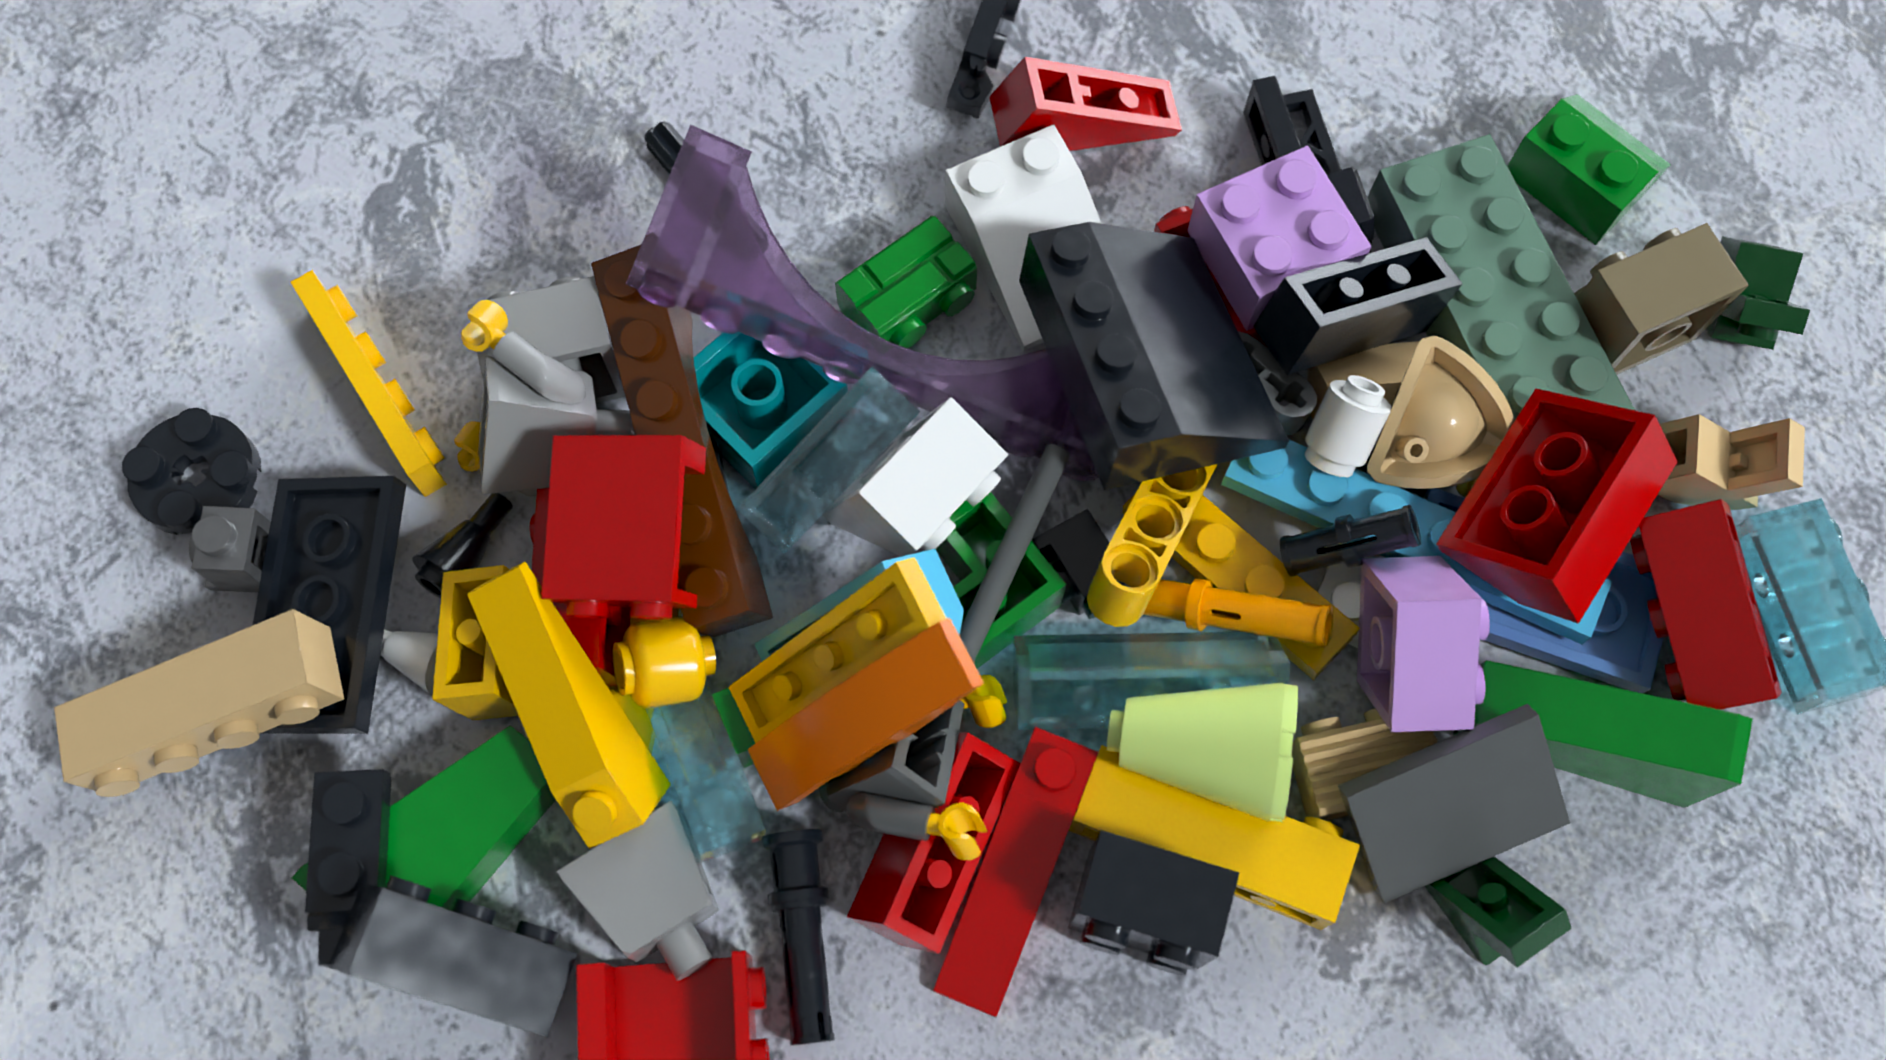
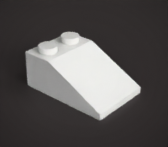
M1055 125L1046 127L945 170V207L1023 351L1044 343L1019 283L1029 233L1085 222L1101 223L1082 172Z
M950 397L906 429L822 516L832 525L901 557L918 551L920 547L924 551L936 549L955 529L956 524L949 517L965 500L972 506H975L999 483L1001 477L994 470L1009 454Z

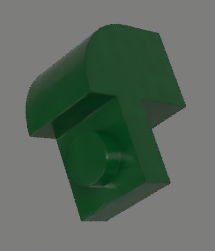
M1722 236L1720 243L1749 286L1706 329L1708 335L1715 339L1771 350L1774 349L1779 330L1803 335L1810 309L1790 303L1789 298L1804 253L1783 247Z

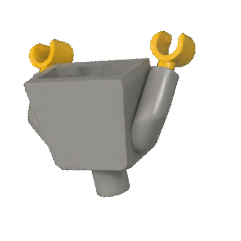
M480 300L467 312V317L471 322L461 331L463 344L469 350L475 352L484 351L489 347L494 350L493 357H485L480 422L470 421L466 423L454 439L456 446L462 448L457 454L460 467L470 472L480 469L481 493L492 494L519 491L526 496H536L537 489L549 488L553 435H631L632 424L629 410L596 409L593 381L590 375L583 371L573 370L547 356L513 331L505 334L504 332L508 327V318L501 306L490 300Z

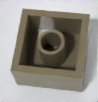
M1705 223L1684 233H1681L1678 228L1667 230L1644 246L1643 251L1628 257L1624 251L1608 256L1590 270L1592 279L1574 294L1616 374H1620L1696 340L1749 285L1708 223Z

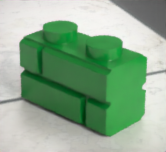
M930 216L835 282L837 304L841 312L856 329H859L863 338L879 356H883L894 347L899 351H903L916 344L927 330L926 325L943 312L948 317H951L969 305L975 296L974 290L977 287V266L974 259L959 242L953 240L952 234L938 218Z

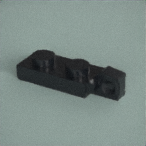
M982 0L964 47L962 60L947 98L946 108L979 119L989 101V96L992 94L994 86L986 72V67L997 70L1008 37L999 33L1004 19L1011 22L1015 21L1022 0Z
M384 769L314 772L305 913L308 914L307 930L311 932L319 931V966L329 968V963L362 883L386 888L392 777L391 773Z

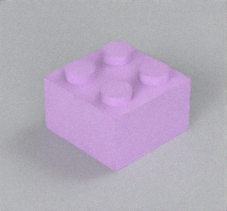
M1308 145L1198 193L1187 230L1190 237L1194 238L1203 259L1246 331L1253 329L1255 322L1284 277L1369 254L1372 247Z
M1441 556L1362 559L1357 662L1358 684L1391 732L1474 729L1475 704H1482L1485 697V677L1481 665L1478 664L1479 641L1486 640L1489 634L1490 619L1486 602Z

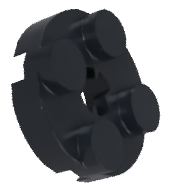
M201 408L186 409L179 415L155 426L141 439L136 448H133L125 455L122 462V472L127 478V490L134 507L157 528L174 535H178L177 533H192L196 523L201 520L203 506L250 508L258 492L253 488L257 479V469L261 472V458L253 442L231 421L223 417L211 415ZM202 462L209 464V469L201 470V473L206 476L201 484L195 486L189 481L181 484L184 471L190 465Z

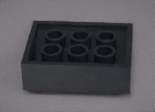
M1085 222L1029 233L1019 283L1104 491L1286 448L1289 442L1288 437L1194 238L1095 222Z

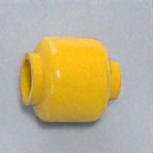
M683 616L672 617L671 620H648L633 623L625 631L623 640L615 642L613 645V669L618 690L622 696L630 695L633 701L644 709L696 700L703 692L706 676L714 675L716 672V654L712 639L709 635L700 636L696 628L684 621Z

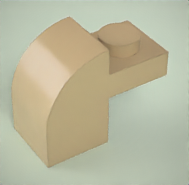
M1700 414L1660 424L1678 461L1658 493L1664 499L1690 506L1722 499L1730 506L1731 510L1758 507V496L1803 487L1805 427L1790 418L1732 432Z

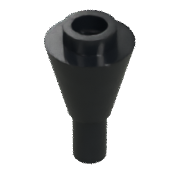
M500 493L490 494L470 520H464L413 556L412 561L419 570L415 574V579L431 594L441 598L443 572L478 568L491 540V533L513 508L512 503Z

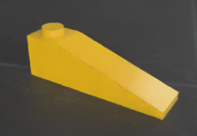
M524 561L472 589L467 596L550 791L587 847L591 849L643 825L667 792L671 783L552 601L541 599L542 586L527 563Z

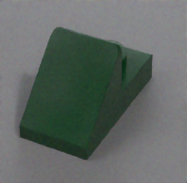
M1495 856L1425 886L1476 958L1484 965H1489L1500 956H1503L1518 968L1572 929L1564 907Z

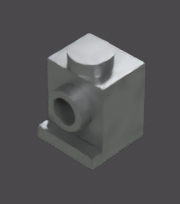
M203 506L201 520L194 526L190 537L189 556L192 562L191 568L206 579L205 587L208 590L258 593L271 522L255 508ZM254 544H258L253 564L251 563Z

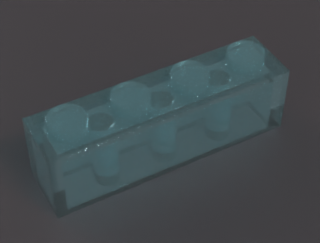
M1246 632L1013 635V698L1018 730L1034 729L1035 727L1040 729L1109 728L1111 710L1124 711L1126 699L1131 697L1273 683L1289 684L1290 662L1276 637L1259 636Z

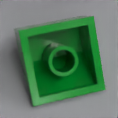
M1576 94L1562 98L1525 135L1507 167L1518 186L1594 245H1597L1666 172L1671 164Z

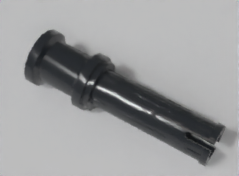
M821 829L793 830L762 836L763 847L770 850L774 891L767 895L768 905L772 906V912H779L790 1019V1046L835 1040L830 1014L820 908L826 906V899H829L828 888L822 886L820 881L817 844L823 841Z

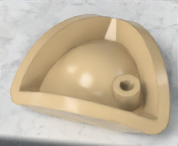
M1438 336L1422 338L1415 349L1392 403L1391 412L1378 437L1367 465V472L1374 481L1415 489L1443 488L1477 479L1514 423L1513 413L1506 397L1492 377L1463 350Z

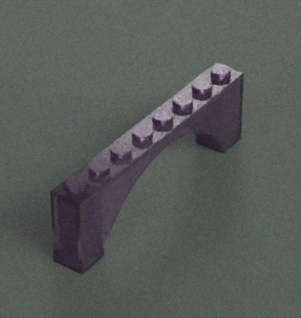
M690 124L626 282L627 285L638 289V293L645 300L655 305L672 308L677 305L700 315L701 320L707 326L717 331L729 334L741 332L760 340L763 347L774 355L786 359H797L800 357L822 366L823 372L836 381L846 384H857L860 382L883 392L882 396L885 400L898 407L906 409H916L919 407L931 412L952 397L993 439L999 441V445L1006 452L1020 457L1036 456L1041 458L1046 445H1057L1070 454V458L1062 473L1063 476L1078 481L1095 480L1099 477L1046 348L1010 358L992 360L948 359L904 348L863 329L824 299L808 283L786 255L773 234L755 194L747 168L752 151Z

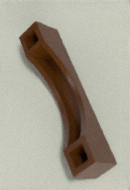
M650 241L592 262L591 266L635 435H683L706 448L705 474H684L677 589L697 595V608H681L684 621L696 628L699 634L717 637L772 619L773 614L757 556L746 536L729 496L707 429L694 367L692 345L693 320L678 264Z

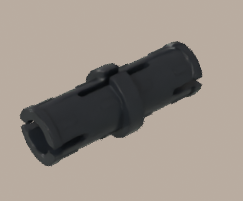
M1406 505L1400 509L1354 520L1352 515L1337 517L1335 525L1293 536H1282L1279 546L1284 567L1288 575L1293 577L1299 573L1345 563L1348 568L1363 565L1362 559L1365 557L1410 546H1420L1421 535L1414 510L1411 505ZM1370 535H1376V536H1372V537H1368V538L1361 539L1362 537H1366V536H1370ZM1337 543L1339 544V545H1335V546H1331V547H1327V548L1325 547V546H1329V545H1333V544H1337Z

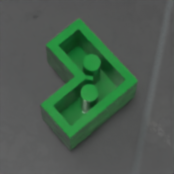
M991 492L975 506H972L967 500L959 506L949 517L956 524L955 529L936 548L938 554L960 580L953 588L964 609L962 623L1012 519ZM1032 541L1024 554L975 659L974 665L976 669L1062 605L1066 583Z

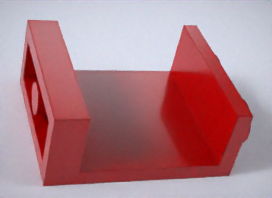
M553 435L541 599L566 604V616L595 619L608 618L609 607H631V618L648 620H671L673 608H697V595L679 590L677 587L684 474H705L706 448L683 435Z
M746 950L731 951L732 957L713 958L707 965L679 981L676 980L667 963L613 967L605 962L576 965L578 1060H770L768 1039H756L755 1010L766 1009L767 1006L764 966L753 967L752 956Z

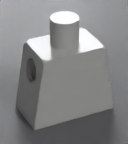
M672 801L653 811L643 825L596 846L557 871L561 880L627 958L639 962L659 950L677 981L695 973L713 959L695 926L713 916L719 909L686 820Z

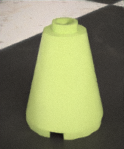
M1273 683L1127 698L1124 711L1111 710L1107 751L1119 752V767L1265 821L1282 822L1286 814L1292 774L1293 757H1291L1293 733L1296 734L1298 686Z

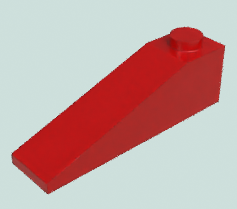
M1038 727L1034 728L934 986V993L997 1018L1097 758L1098 751Z

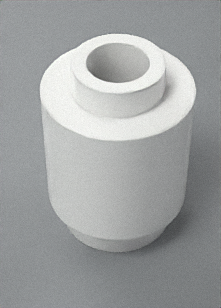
M1350 375L1346 381H1332L1305 436V441L1308 444L1305 451L1306 459L1321 471L1338 477H1350L1353 475L1356 467L1365 465L1391 412L1392 407L1390 403L1383 397L1385 390L1374 381L1357 375Z

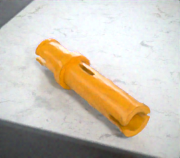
M1199 578L1194 579L1192 584L1160 579L1143 614L1185 622L1186 627L1190 630L1204 631L1206 626L1252 633L1259 636L1316 644L1318 647H1325L1328 644L1333 625L1332 605H1319L1268 595L1214 588L1210 580Z

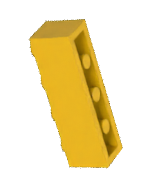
M1101 745L1098 751L1097 758L1069 828L1070 832L1093 841L1096 840L1100 831L1103 830L1240 872L1234 893L1235 897L1319 930L1336 922L1360 846L1357 843L1342 838L1344 830L1323 819L1305 817L1302 823L1285 816L1282 822L1271 820L1268 822L1119 767V752L1107 751V747Z

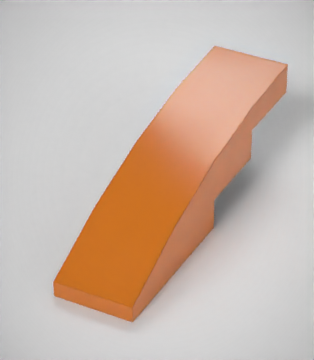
M947 618L919 633L826 692L750 747L748 752L776 810L779 811L798 803L830 779L852 771L884 747L909 737L984 683L951 619Z

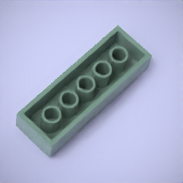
M1491 134L1379 171L1367 198L1374 214V229L1384 249L1427 237L1463 283L1425 332L1427 337H1441L1473 358L1492 377L1503 392L1512 410L1514 421L1535 388L1635 410Z

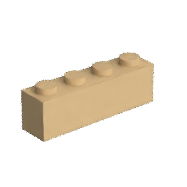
M292 609L54 707L63 782L94 790L98 796L102 797L129 794L140 787V782L161 773H175L191 769L199 763L200 757L222 748L234 749L250 745L259 739L260 733L279 725L299 724L314 719L319 715V709L344 700L330 627Z

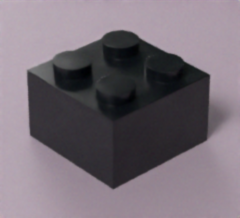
M1101 830L1089 850L1068 929L1081 932L1082 935L1079 943L1086 947L1113 955H1119L1121 948L1126 949L1129 947L1148 953L1147 965L1168 973L1186 976L1187 970L1199 969L1219 957L1240 872Z

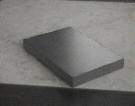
M1528 704L1479 724L1474 729L1465 730L1338 785L1374 889L1383 903H1387L1570 824L1539 715Z

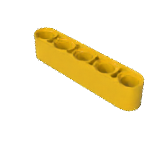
M1217 464L1141 482L1104 552L1089 587L1087 595L1088 606L1096 618L1114 627H1126L1136 623L1141 618ZM1117 581L1126 583L1130 587L1123 586Z

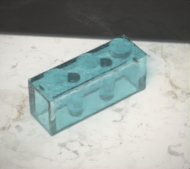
M1822 498L1749 516L1737 525L1736 531L1769 648L1797 715L1866 697L1885 689L1886 638L1883 637L1869 606L1870 597L1867 587L1856 576L1844 550L1841 529L1837 522L1829 516Z

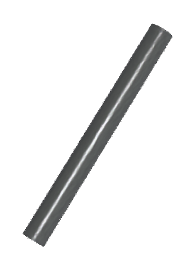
M1046 445L961 625L959 636L973 663L1070 458V454L1057 445Z

